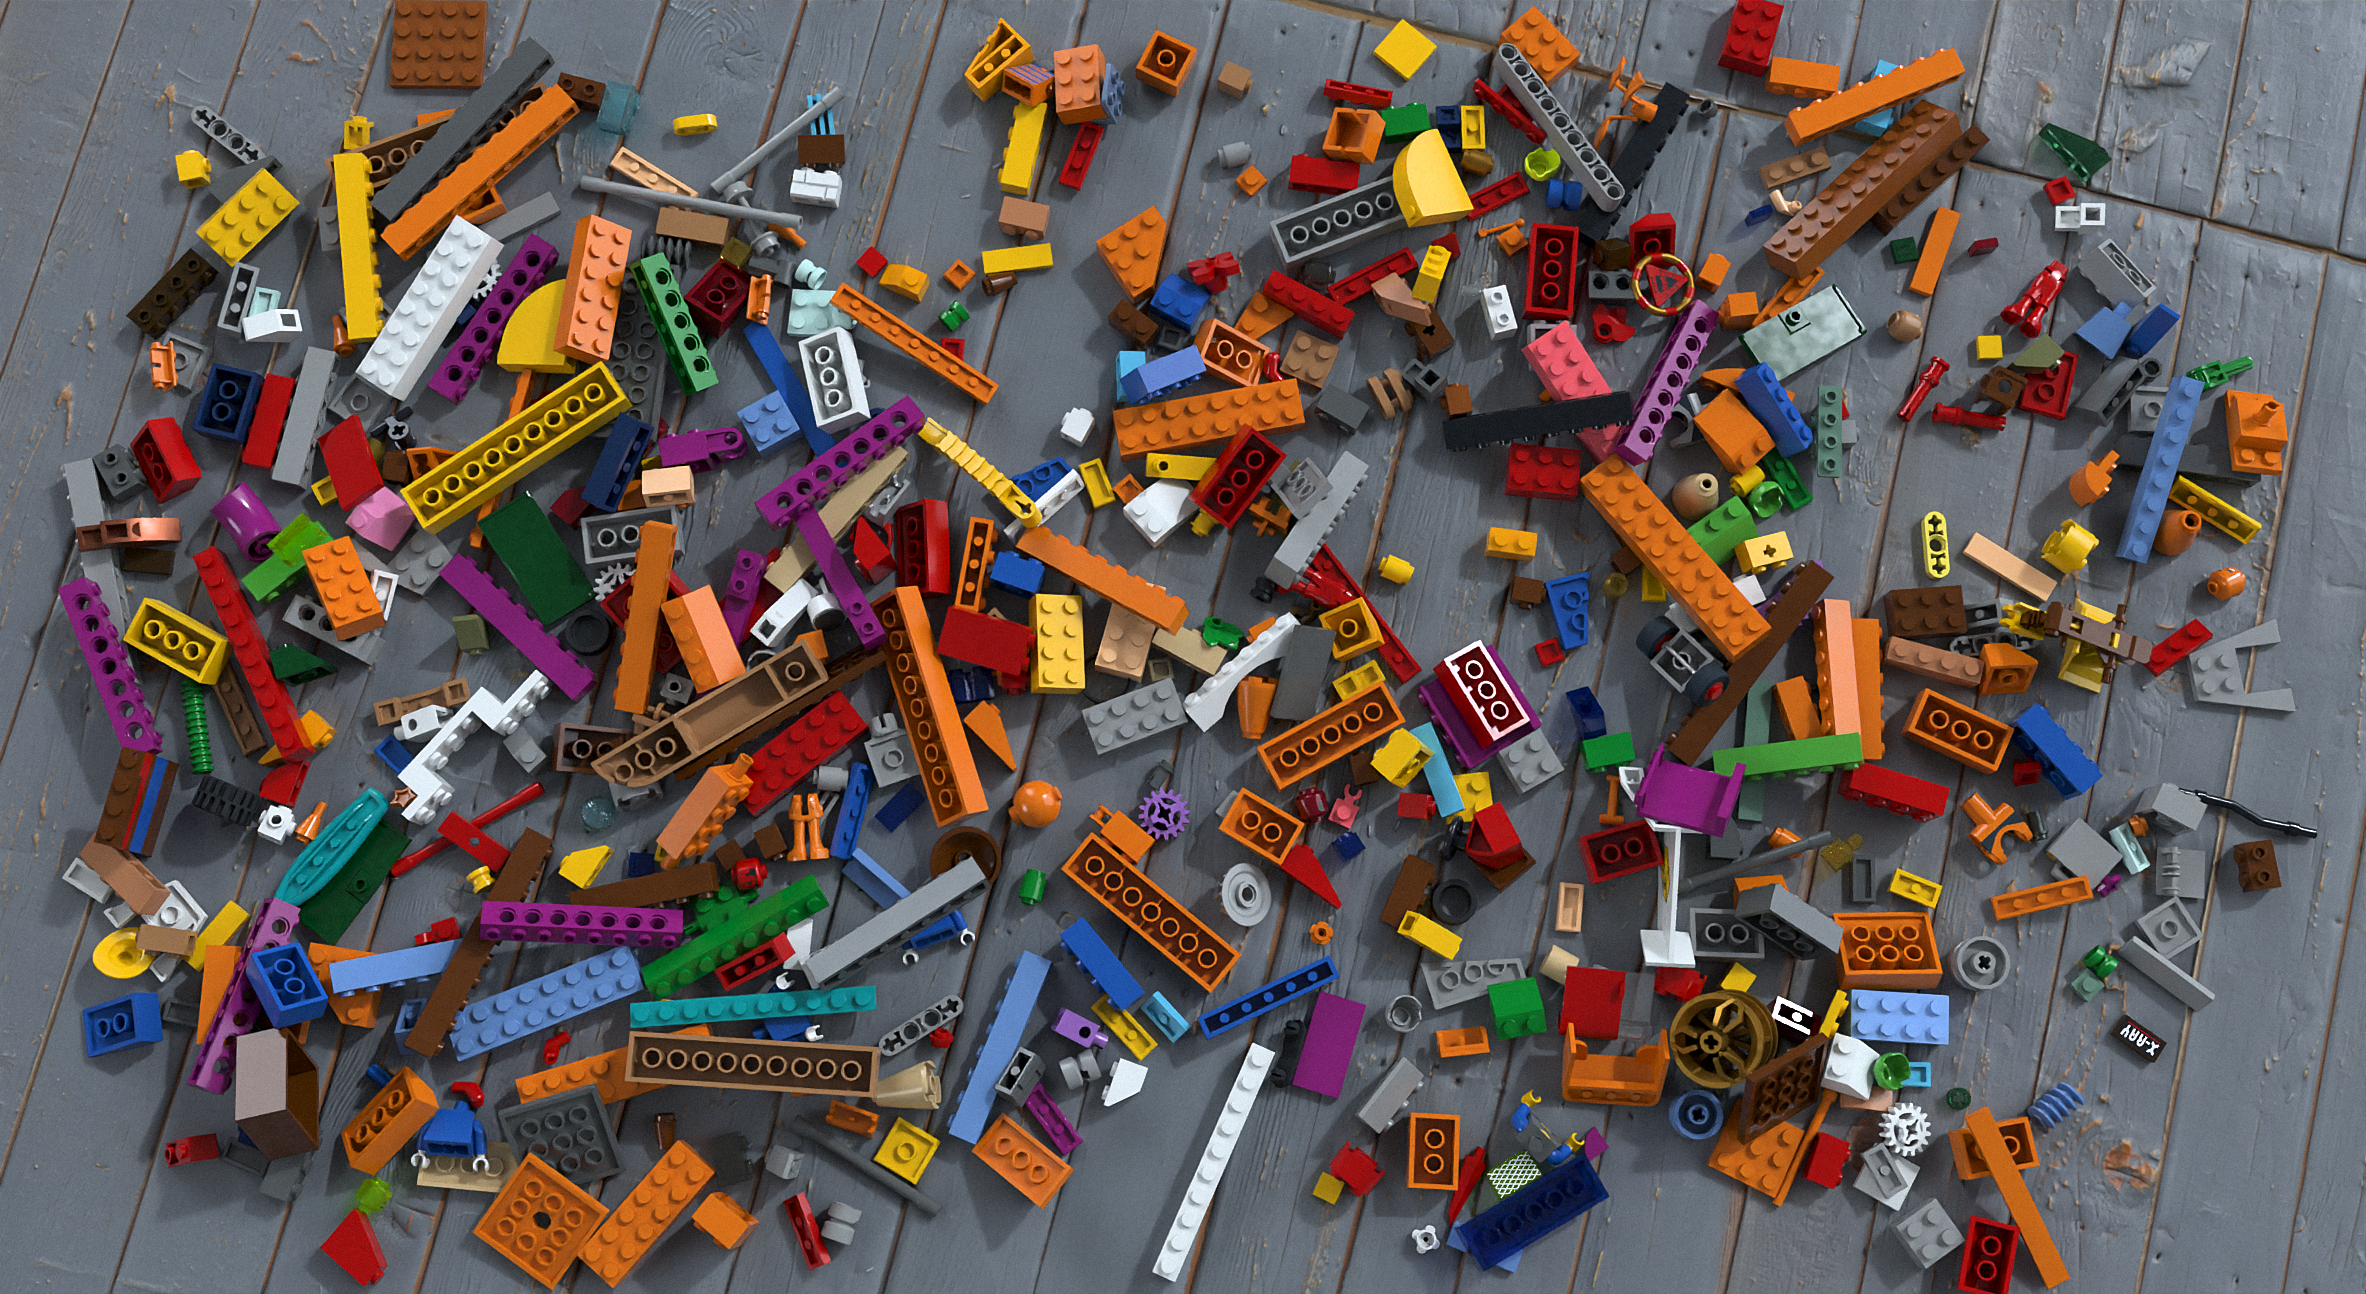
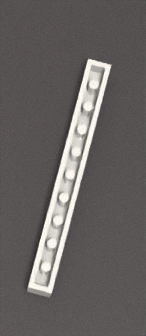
M1255 1043L1251 1044L1152 1272L1173 1282L1176 1281L1275 1052Z

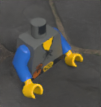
M1532 1089L1521 1097L1522 1103L1511 1118L1514 1136L1540 1164L1547 1162L1556 1166L1561 1164L1572 1152H1576L1585 1141L1577 1142L1574 1137L1578 1133L1575 1132L1563 1144L1531 1112L1530 1108L1541 1101L1540 1096L1536 1099L1532 1097V1092L1534 1091Z

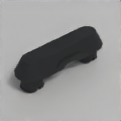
M1289 1020L1285 1023L1284 1034L1286 1036L1283 1042L1282 1055L1278 1059L1276 1067L1271 1070L1272 1075L1269 1076L1270 1081L1278 1088H1284L1292 1083L1307 1035V1029L1300 1020Z

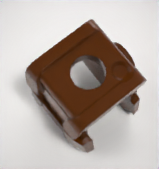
M2000 365L1992 367L1989 373H1985L1978 385L1980 388L1974 403L1978 404L1986 396L2002 404L1997 415L2002 416L2010 409H2014L2015 401L2021 390L2025 388L2028 379ZM2005 380L2010 383L2011 388L2008 393H2002L1999 390L1998 385L2000 381Z

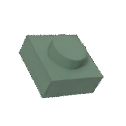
M2084 968L2068 984L2084 1002H2089L2105 986L2088 968Z

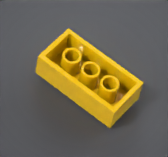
M262 167L195 232L233 267L236 261L239 262L300 202Z
M1035 594L1028 601L1029 627L1035 628L1034 634L1037 635L1034 648H1030L1031 693L1078 694L1085 689L1082 596Z
M150 598L143 599L123 638L125 642L197 682L210 685L216 684L234 650L229 638L164 602Z

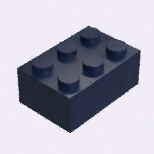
M213 363L192 429L204 437L246 446L249 438L248 428L253 424L255 417L254 407L259 402L261 396L260 386L265 379L255 372Z

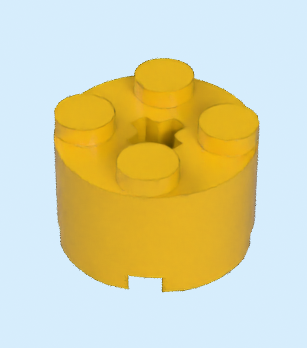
M2068 519L2060 524L2063 528L2059 532L2053 531L2041 551L2045 554L2041 558L2065 574L2071 573L2074 569L2080 571L2087 563L2086 556L2096 548L2099 542L2092 533L2071 519Z

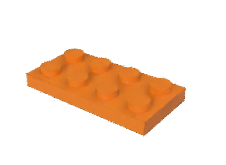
M1003 1112L972 1149L974 1154L1041 1209L1046 1207L1074 1171L1067 1163Z

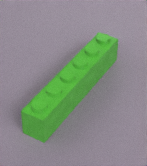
M1859 732L1712 751L1715 773L1732 777L1736 763L1745 764L1746 769L1743 780H1746L1748 783L1759 782L1763 777H1771L1772 780L1783 779L1787 774H1795L1797 777L1808 776L1811 771H1819L1821 774L1832 773L1835 768L1843 767L1844 770L1850 771L1859 769V765H1864Z

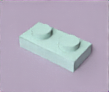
M2128 822L2109 831L2112 843L2118 848L2120 854L2124 856L2123 863L2129 869L2131 875L2150 866Z

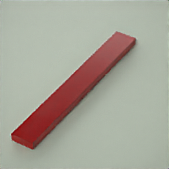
M1324 543L1311 562L1312 567L1325 577L1339 582L1349 591H1353V596L1364 599L1378 624L1385 642L1384 645L1375 649L1402 685L1422 671L1421 667L1327 544Z

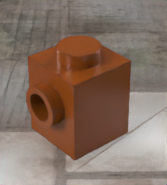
M1453 383L1444 389L1442 396H1440L1441 409L1446 411L1447 419L1472 414L1473 408L1468 384Z

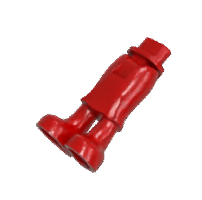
M2054 260L2050 266H2046L2036 276L2030 288L2022 294V299L2017 304L2008 305L2000 313L2001 318L2008 324H2019L2030 307L2033 311L2021 323L2019 329L2026 337L2037 338L2042 329V317L2044 313L2048 312L2051 302L2061 291L2069 269L2059 261Z
M1307 567L1302 576L1309 580L1308 584L1299 580L1297 585L1292 583L1288 590L1278 585L1276 591L1281 595H1286L1290 591L1304 595V598L1314 600L1329 610L1358 599L1353 596V591H1349L1341 583L1325 577L1319 571H1314L1310 567Z

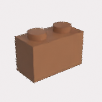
M1005 196L998 220L999 228L1004 233L1010 235L1018 233L1032 240L1044 239L1050 218V206Z

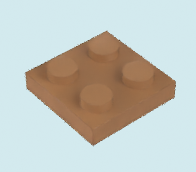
M1297 330L1279 373L1292 379L1296 378L1297 381L1322 391L1340 347Z

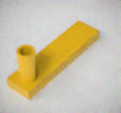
M1147 453L1145 476L1201 480L1217 458Z

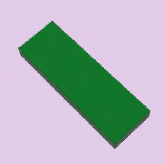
M1775 446L1760 459L1772 481L1782 488L1784 492L1782 497L1791 512L1813 500V497L1788 457L1783 458Z

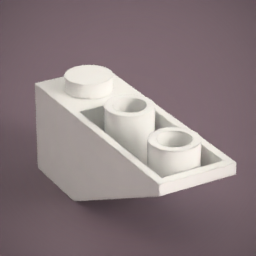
M801 578L762 615L750 632L766 646L776 647L806 611L810 600L818 596L820 592L804 578Z

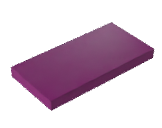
M1319 991L1292 1085L1339 1099L1366 1008L1365 1004Z

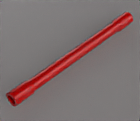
M537 781L469 822L481 829L546 792L542 784ZM442 836L413 854L398 860L390 871L397 878L415 868L419 863L453 845L454 842Z

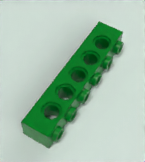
M658 253L629 265L685 397L718 384L716 371L710 363L707 350L701 342L698 329L692 321L689 308L683 300L679 284L674 279L670 263L665 258L664 253Z

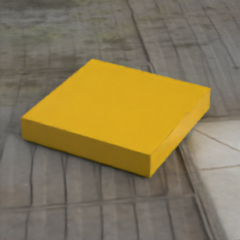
M1402 19L1378 45L1373 54L1408 82L1435 52L1437 46Z
M898 1117L873 1160L916 1185L941 1141L905 1119Z

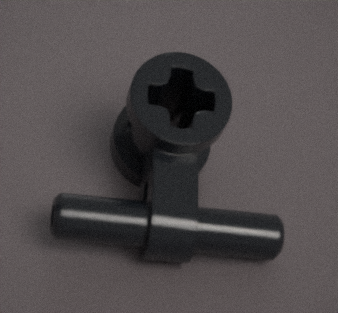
M409 406L395 415L390 414L383 419L384 422L369 431L373 438H377L388 430L390 438L395 441L396 447L400 450L406 451L407 449L415 448L417 445V439L411 433L408 424L401 422L413 414Z

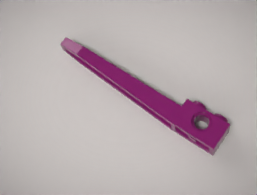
M802 489L798 492L801 495L806 494ZM786 502L787 507H789L791 503ZM812 504L805 514L797 515L793 519L868 652L889 640Z
M744 549L739 550L726 591L728 596L722 612L738 651L769 560L766 556ZM725 682L719 686H716L699 694L697 693L694 702L705 697L711 692L717 690L718 688L722 687L728 682Z

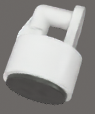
M822 577L819 579V584L814 586L820 594L810 600L806 610L815 630L822 629L823 632H829L839 628L845 622L846 612L827 579Z

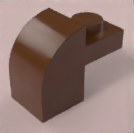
M1612 528L1610 532L1622 549L1613 554L1608 562L1619 578L1623 579L1634 572L1642 561Z

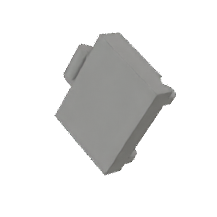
M2076 817L2045 850L2047 852L2046 855L2050 859L2056 860L2051 871L2053 877L2058 881L2087 875L2091 890L2124 857L2080 817ZM2063 866L2073 876L2069 878L2059 868Z

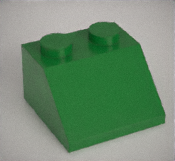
M1535 977L1487 985L1493 1029L1499 1041L1547 1032L1544 1008Z

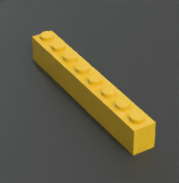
M363 153L333 155L348 339L353 343L375 342L385 324L381 320L380 311H383V300L379 297L378 288H381L382 283L380 275L377 274L376 266L380 264L378 251H375V242L378 241L376 228H373V219H376V211L370 204L371 196H374L373 184L369 181V174L372 173V164L370 159Z

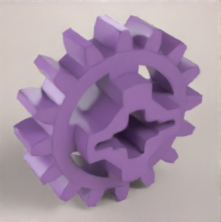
M1161 788L1159 795L1152 791L1151 799L1144 797L1146 806H1139V809L1144 811V814L1138 815V818L1145 820L1141 824V828L1148 827L1147 834L1155 833V840H1158L1160 835H1162L1165 841H1168L1171 834L1176 839L1178 830L1183 833L1185 831L1182 824H1189V820L1184 818V816L1190 814V810H1184L1188 803L1187 801L1180 802L1181 794L1174 797L1172 789H1170L1168 794H1165L1164 789ZM1162 799L1170 800L1175 804H1165L1163 803ZM1154 804L1155 812L1148 818V811L1151 805ZM1160 807L1165 812H1170L1168 814V822L1163 817L1159 819ZM1180 812V820L1175 826L1173 822L1174 815ZM1159 824L1165 826L1167 830H1159L1154 826Z

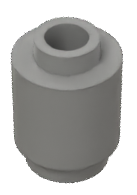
M1244 141L1222 146V149L1217 150L1221 168L1227 167L1228 169L1248 164V159L1252 158L1249 144L1245 145Z
M819 766L818 770L813 771L812 784L817 785V790L839 792L840 789L846 790L848 771L842 770L839 767Z

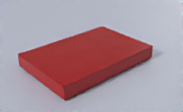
M2064 351L2065 353L2059 358L2062 362L2054 370L2050 371L2047 369L2042 374L2025 373L2024 378L2028 379L2025 388L2021 390L2017 409L2063 421L2067 411L2079 354Z

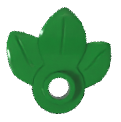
M1207 617L1203 622L1202 637L1209 647H1214L1221 643L1236 651L1239 640L1245 637L1244 633L1237 626L1224 623L1218 617Z

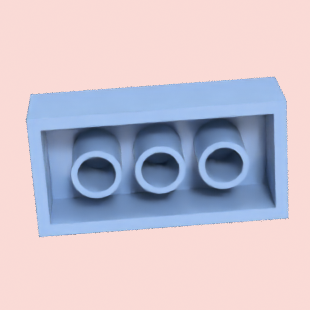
M1854 989L1844 991L1847 993L1845 1000L1849 1001L1844 1012L1843 1035L1861 1041L1948 1045L1949 996Z

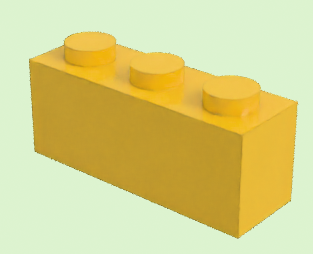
M1429 246L1413 288L1412 297L1433 304L1452 252L1447 251L1442 246Z

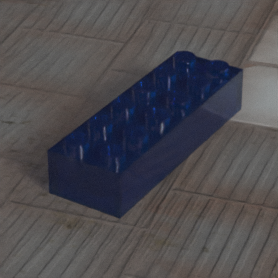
M1580 1153L1457 1225L1454 1229L1478 1271L1484 1272L1610 1196L1585 1153Z

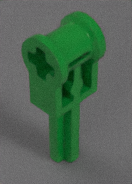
M2245 356L2222 365L2220 360L2197 367L2187 372L2186 375L2192 379L2205 382L2202 390L2203 393L2229 381L2228 377L2252 369L2254 361L2249 356Z

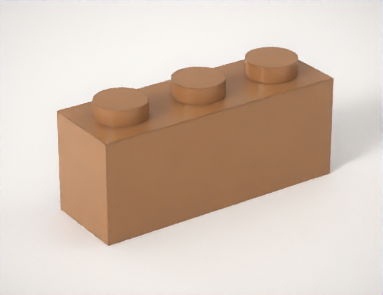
M676 206L661 207L655 234L658 239L664 237V242H668L669 238H672L673 243L676 244L678 240H682V245H686L690 241L691 246L727 252L732 224L729 218L722 214H713L711 216L705 215L699 210L688 212L682 211L681 208Z

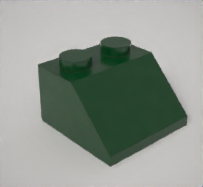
M291 644L280 645L276 647L277 650L269 652L277 680L291 687L338 673L337 667Z

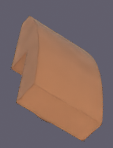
M1872 1086L1868 1101L1840 1093V1108L1858 1112L1867 1110L1889 1114L1888 1107H1892V1090L1887 1091L1879 1086Z

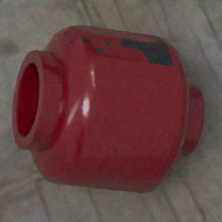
M1317 787L1299 791V796L1295 798L1299 817L1302 820L1309 819L1310 824L1322 821L1323 815L1329 811L1324 791L1317 790Z

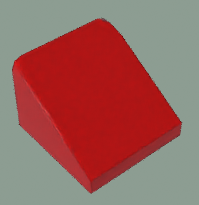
M1455 232L1431 241L1432 246H1442L1447 251L1452 252L1449 261L1460 257L1461 250Z

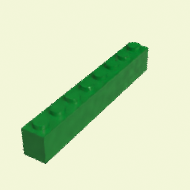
M812 873L641 968L647 988L655 999L659 1001L830 906L823 888Z

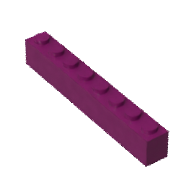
M458 553L439 574L572 700L579 703L597 684L593 679L596 674L586 665L581 668L576 663L579 658L569 649L564 652L559 647L562 642L552 633L547 636L542 631L545 626L536 618L531 621L526 616L528 610L519 602L514 605L509 600L512 595L502 586L497 589L492 584L495 579L485 570L483 573H480L476 569L479 565L469 555L464 558Z

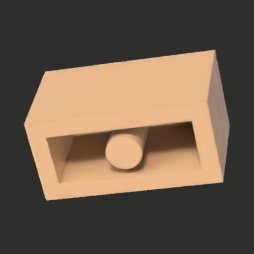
M676 466L664 469L654 468L642 471V495L647 508L694 502V478L690 466Z

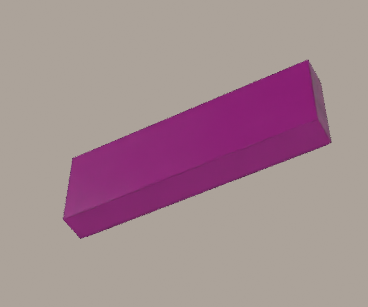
M1039 1082L1030 1093L1025 1104L1062 1155L1065 1156L1084 1141Z

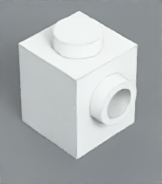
M1073 408L1071 413L1067 412L1061 423L1063 425L1061 437L1082 448L1095 425V419L1092 417L1093 414L1083 408L1080 410Z

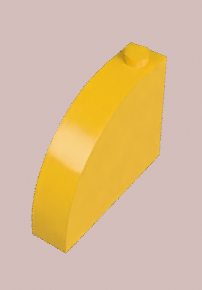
M1438 129L1423 132L1401 150L1394 163L1393 186L1398 204L1409 228L1459 221L1474 210Z
M566 279L551 282L533 292L518 306L511 316L503 333L500 350L497 353V364L506 371L522 372L523 368L532 370L534 373L575 374L577 359L553 351Z

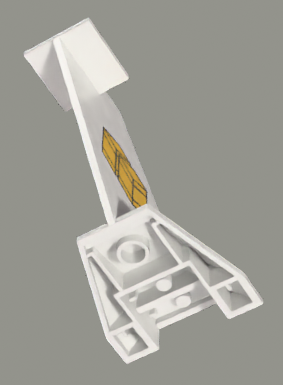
M1619 767L1618 772L1621 786L1634 803L1636 791H1639L1641 779L1644 777L1643 768ZM1645 818L1653 831H1659V848L1664 864L1658 867V930H1640L1645 965L1695 968L1689 932L1675 931L1681 833H1703Z

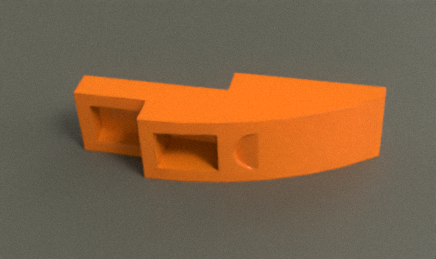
M1725 368L1706 371L1702 373L1697 383L1709 391L1717 390L1722 392L1728 389L1737 399H1741L1743 395L1734 381L1747 369ZM1786 390L1787 395L1790 401L1792 402L1795 393Z

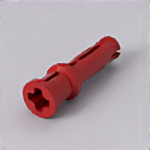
M1933 356L1930 359L1931 364L1927 370L1920 374V382L1896 414L1900 419L1905 415L1902 421H1911V418L1930 390L1939 385V379L1943 373L1950 369V365L1943 359Z
M1939 402L1935 404L1932 413L1933 423H1938L1939 421L1946 422L1956 427L1960 424L2003 431L2005 426H2002V424L2006 425L2005 416L1966 411L1961 406H1943Z

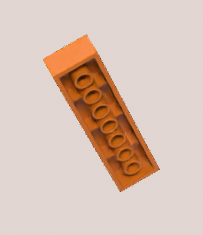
M1296 378L1113 411L1121 462L1144 459L1147 453L1172 454L1228 444L1244 423L1253 427L1264 437L1304 430L1305 426Z
M1093 832L1089 834L1061 868V871L1209 994L1213 992L1241 957L1238 951Z
M703 1023L669 1033L714 1036L710 1023ZM628 1046L515 1080L521 1104L595 1082L604 1106L674 1085L626 1082Z

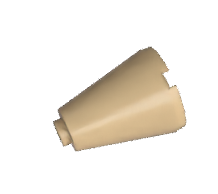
M1702 473L1685 476L1677 482L1672 491L1673 506H1675L1681 517L1688 520L1699 521L1717 508L1719 501L1718 482L1711 474Z
M930 1060L923 1061L878 1081L877 1098L871 1097L872 1101L876 1102L879 1107L938 1109L939 1106L936 1103H941V1084L939 1076H934L932 1071L936 1069L935 1064Z

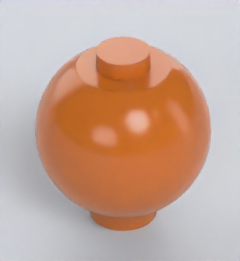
M1033 780L1023 784L1014 796V806L1009 808V814L1016 825L1024 823L1032 828H1042L1050 825L1059 815L1061 809L1060 800L1062 799L1061 792L1056 786L1053 787L1051 784L1041 780Z

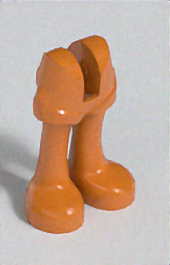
M817 793L808 794V812H803L802 795H793L791 807L788 811L789 819L793 820L794 845L792 850L787 853V862L808 860L805 847V822H808L810 860L832 858L829 855L830 850L824 848L820 839L819 818L823 817V807L819 803Z

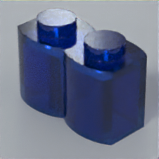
M985 666L973 667V671L963 672V669L950 670L946 677L955 705L995 700L992 670L987 669Z

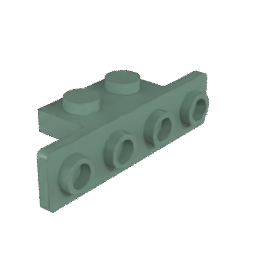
M1819 386L1818 409L1812 417H1809L1808 427L1814 437L1808 446V452L1811 453V460L1817 461L1818 477L1840 478L1842 475V388Z

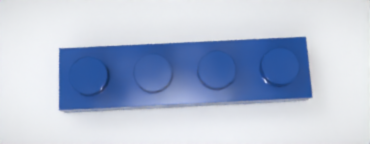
M857 762L852 764L829 851L831 856L848 861L853 859L852 853L856 848L875 776L870 766Z

